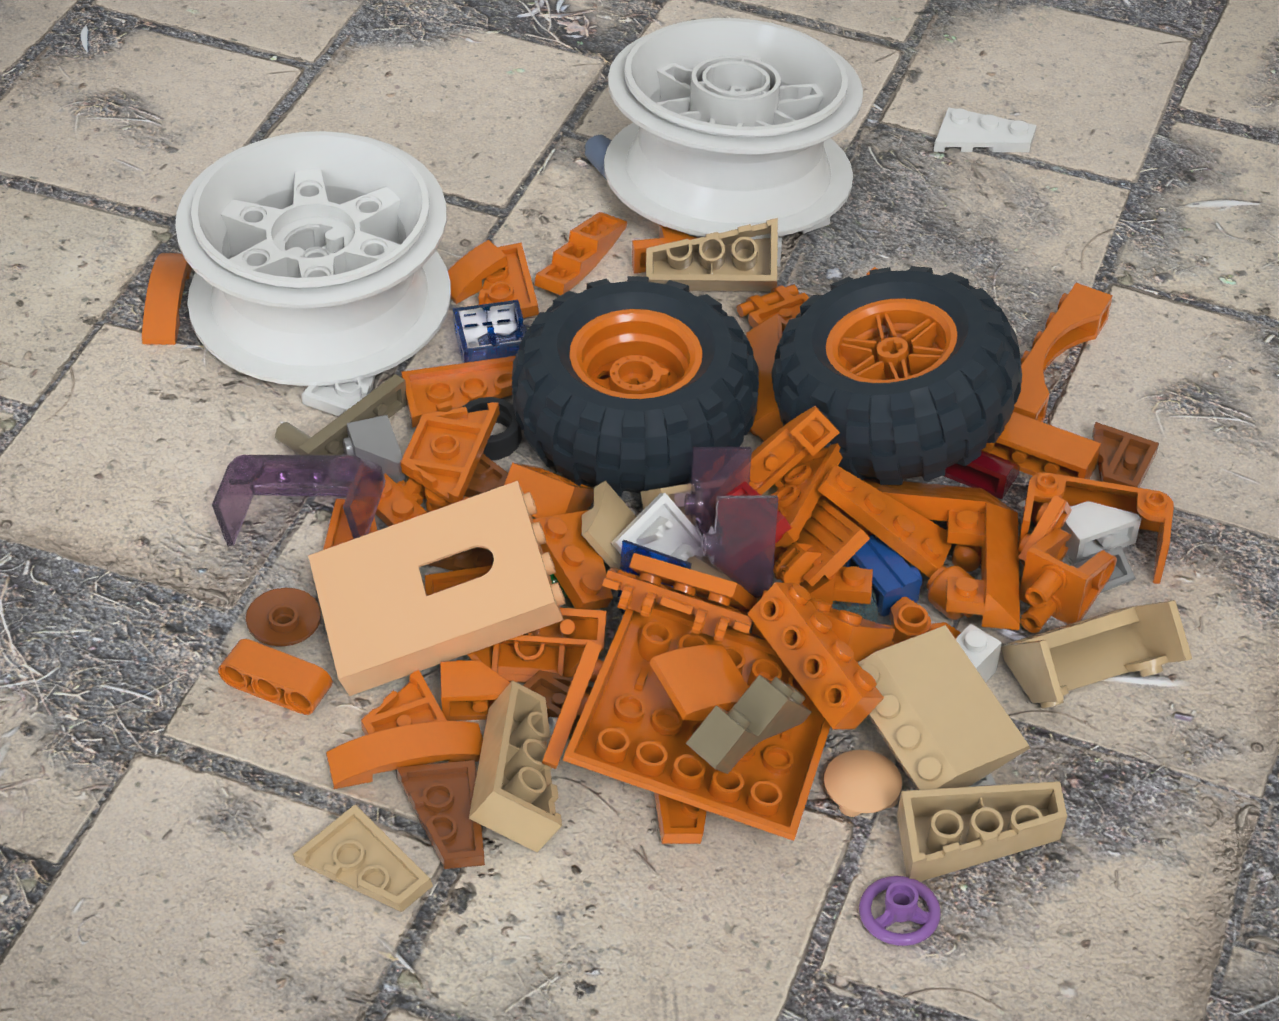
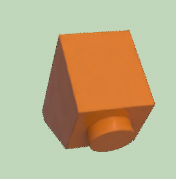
M479 660L440 662L442 712L447 721L487 720L489 707L511 682Z

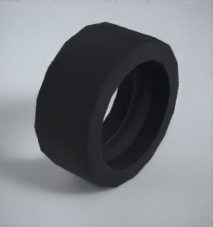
M495 397L478 398L468 402L463 406L467 408V413L488 410L487 403H499L500 414L496 423L507 427L502 433L490 435L482 454L491 460H499L510 456L518 449L522 435L521 427L516 421L513 404Z

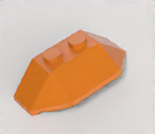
M560 608L564 620L467 655L471 660L481 661L509 682L513 680L517 683H526L539 670L557 673L563 677H572L587 641L601 645L600 652L604 650L607 611Z

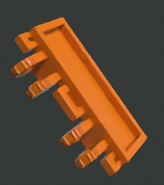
M819 498L812 511V516L806 521L796 542L785 548L779 546L767 550L762 549L753 558H757L759 564L767 567L769 565L772 566L774 563L775 565H773L772 569L774 577L777 580H781L782 583H797L800 585L801 582L806 581L813 587L823 576L830 579L870 538L860 527L824 499Z
M614 567L607 571L606 577L603 580L602 586L622 591L617 608L623 610L630 609L641 613V616L649 618L655 602L660 603L659 605L690 615H696L691 630L693 633H703L715 637L714 640L723 642L728 626L749 634L752 620L748 616L747 611L732 606H719L707 601V598L696 594L694 597H690L673 591L672 586L661 583V586L639 580L640 576Z

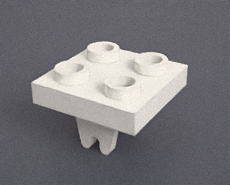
M660 493L611 542L629 564L633 554L636 553L681 567L687 564L689 557L694 555L703 556L712 547L666 493Z

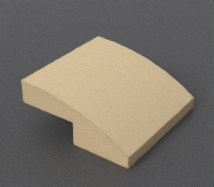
M604 481L594 487V508L582 514V536L610 568L614 567L635 574V571L629 567L630 564L611 542L636 518V515L611 486Z

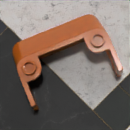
M1046 472L1038 473L1031 477L1027 488L1018 547L1029 531L1032 508L1035 501L1050 503L1052 497L1056 495L1067 501L1069 506L1090 501L1136 513L1141 517L1139 529L1158 532L1153 583L1160 584L1170 546L1174 503L1167 494L1156 490Z

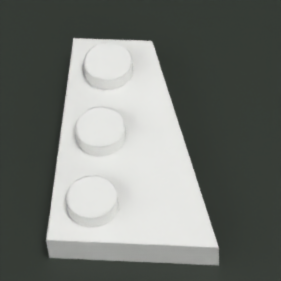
M948 107L935 140L934 152H944L945 147H960L961 152H972L973 147H988L992 152H1029L1037 125L1020 120L1014 121L999 118L991 114L985 115L961 108Z

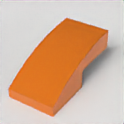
M490 240L475 247L448 270L451 283V300L456 304L483 289L482 279L508 266L507 256Z

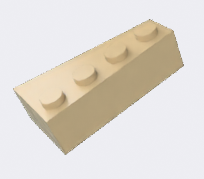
M778 218L766 220V223L753 226L751 224L740 226L735 230L706 234L705 237L692 240L684 239L646 248V277H649V282L666 284L669 280L689 286V291H771L772 288L777 287ZM765 234H771V238H763V239H752V238H750V237H755V236H760V235H765Z
M512 680L488 710L469 819L538 852L562 827L561 814L556 813L555 802L559 796L557 785L552 784L550 772L552 768L542 764L547 749V740L551 737L546 698Z
M1060 781L901 791L897 820L906 877L921 882L1060 840L1067 819Z

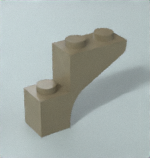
M759 675L729 712L715 706L686 744L714 769L728 774L738 761L756 744L802 724L812 712L802 704L806 697L793 686L784 683L776 676L770 681Z

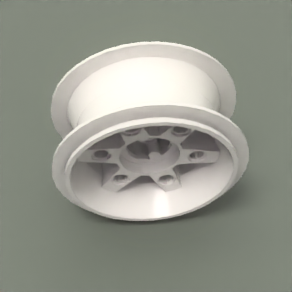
M740 18L697 19L669 25L637 39L627 45L612 62L608 74L609 93L615 105L633 123L623 128L609 144L604 158L605 177L616 196L641 216L659 225L699 238L705 237L706 234L735 230L740 226L749 224L753 226L766 223V220L778 218V236L783 237L811 228L835 214L847 201L852 189L853 180L851 163L845 152L831 137L847 128L857 117L862 106L863 88L854 68L843 57L820 41L794 29L758 20ZM765 234V235H760V236H755V237H750V238H752V239L771 238V234Z
M315 131L284 134L257 141L223 156L207 167L190 184L182 196L176 214L175 228L178 245L185 260L195 271L189 287L187 305L190 322L197 338L211 354L233 369L260 380L286 385L324 386L353 382L359 378L364 379L377 375L409 359L427 345L439 331L447 316L451 301V283L447 267L436 251L443 238L447 223L446 201L442 188L434 175L420 161L407 152L373 138L349 133Z

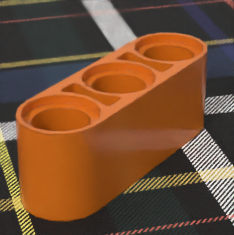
M249 639L239 640L218 667L220 677L231 687L304 715L313 713L333 684L331 676L323 668Z

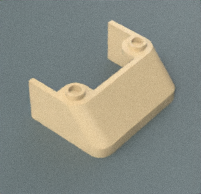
M1175 600L1121 608L1001 645L1004 661L1032 703H1040L1041 708L1064 703L1063 696L1073 689L1127 672L1140 671L1141 677L1157 674L1163 671L1162 664L1192 659Z

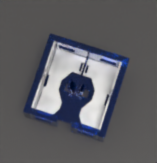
M518 300L453 308L454 331L462 363L517 355L519 345L527 332L526 326L523 325V315Z

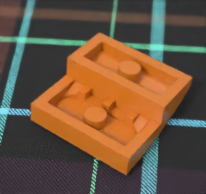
M699 645L676 649L657 655L649 662L683 720L704 721L715 706L730 711L749 688L723 645Z

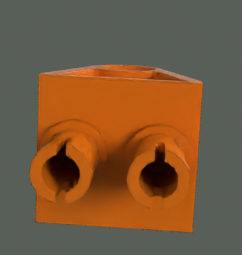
M1060 528L1054 529L1032 545L1027 551L1019 590V600L1031 605L1021 615L1020 623L1024 629L1031 633H1038L1051 616L1066 624L1081 621L1111 577L1117 562L1116 556L1102 550L1079 568L1072 565L1069 566L1062 562L1069 549L1065 546L1066 541H1069L1072 535Z

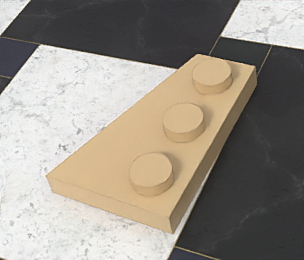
M356 804L293 854L296 863L400 912H403L433 887L431 879Z

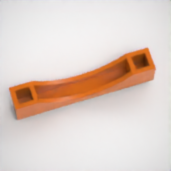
M1075 283L1069 294L1064 293L1062 295L1057 312H1051L1047 319L1044 332L1038 331L1033 341L1032 350H1026L1021 358V392L1016 404H1014L1013 412L1041 422L1044 421L1050 394L1044 380L1046 368L1067 349L1097 338L1108 320L1113 295L1079 283Z

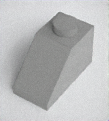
M388 415L347 423L348 438L343 439L344 452L347 459L353 458L357 472L375 479L386 473L396 483L402 480L406 482V475L402 473L401 469L403 456Z

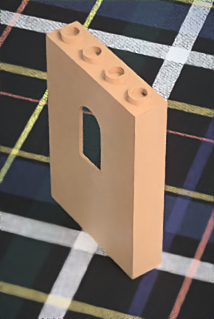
M518 481L308 555L338 680L349 696L411 675L414 671L425 670L439 665L440 662L456 659L564 620L560 606L566 604L559 583L552 584L550 575L556 573L550 553H543L541 544L547 543L540 522L534 523L532 515L537 513L536 505L531 493L524 494ZM476 547L486 548L492 552L494 557L493 566L482 577L429 596L426 595L419 567Z

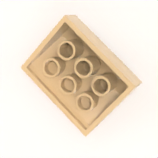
M946 625L876 651L858 662L863 670L873 676L877 683L875 687L884 697L868 717L916 790L969 787L1030 749L1027 741Z

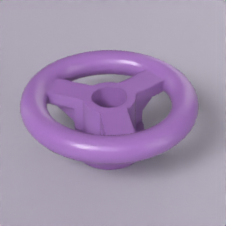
M889 876L873 882L864 891L859 903L860 918L865 928L877 939L891 945L909 946L920 943L934 933L940 922V905L935 894L923 883L905 876ZM886 890L885 913L874 919L871 912L872 902L879 893ZM919 896L925 901L928 912L923 911L917 906ZM911 921L923 925L914 932L904 934L886 930L895 922Z

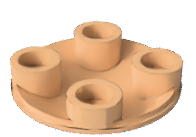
M852 750L838 755L828 764L824 773V786L830 798L839 805L840 812L845 816L855 817L860 813H876L895 807L898 804L902 790V777L896 765L887 757L869 750Z

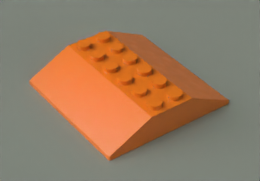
M656 603L649 618L641 616L639 612L627 609L565 751L563 761L794 841L831 727L767 641L729 628L726 630L723 642L714 640L715 637L703 633H693L691 630L695 620L694 616ZM723 645L749 687L759 675L770 681L776 676L784 683L793 686L806 697L802 704L812 713L802 724L756 744L738 761L728 774L714 769L686 744L703 721L683 720L649 664L653 657L691 646Z

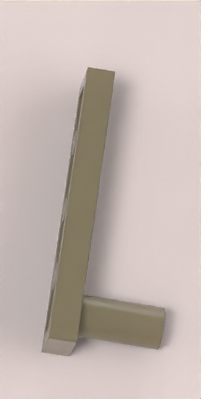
M394 374L312 437L290 423L284 422L277 428L275 438L299 454L301 472L312 478L345 453L343 439L348 438L347 423L388 415V418H390L407 405L405 379Z

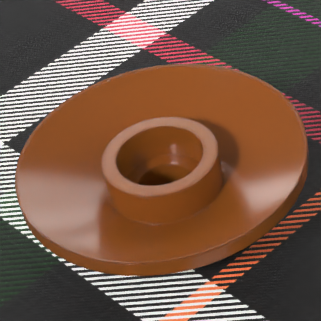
M296 588L269 590L258 596L250 604L246 613V624L250 634L258 641L271 646L298 644L309 638L317 630L321 621V610L316 599L309 593Z

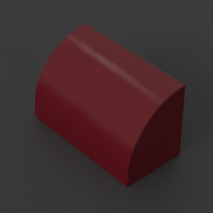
M981 450V456L968 465L962 466L956 463L947 467L944 477L972 488H982L994 497L1003 499L1019 475L1020 467L1014 462Z

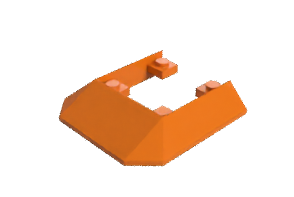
M865 478L863 480L928 520L947 521V543L981 546V580L969 577H947L945 612L981 615V627L1019 630L1018 512L982 488L903 481L902 485H880L879 479ZM824 495L821 497L827 503L833 506L836 510L842 513L845 517L851 520L854 524L860 527L868 536L873 535V533H871L868 529L862 526L859 522H857L854 518H852L845 511L839 508L827 497H825ZM855 566L841 567L830 579L823 576L813 587L806 581L801 582L800 585L809 592L811 598L820 599L830 604H833V601L870 604L873 569H862Z

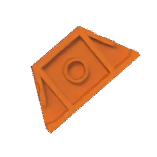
M487 403L488 410L467 413L466 407H462L448 412L438 411L422 414L401 460L402 473L451 504L462 501L500 414L499 403Z

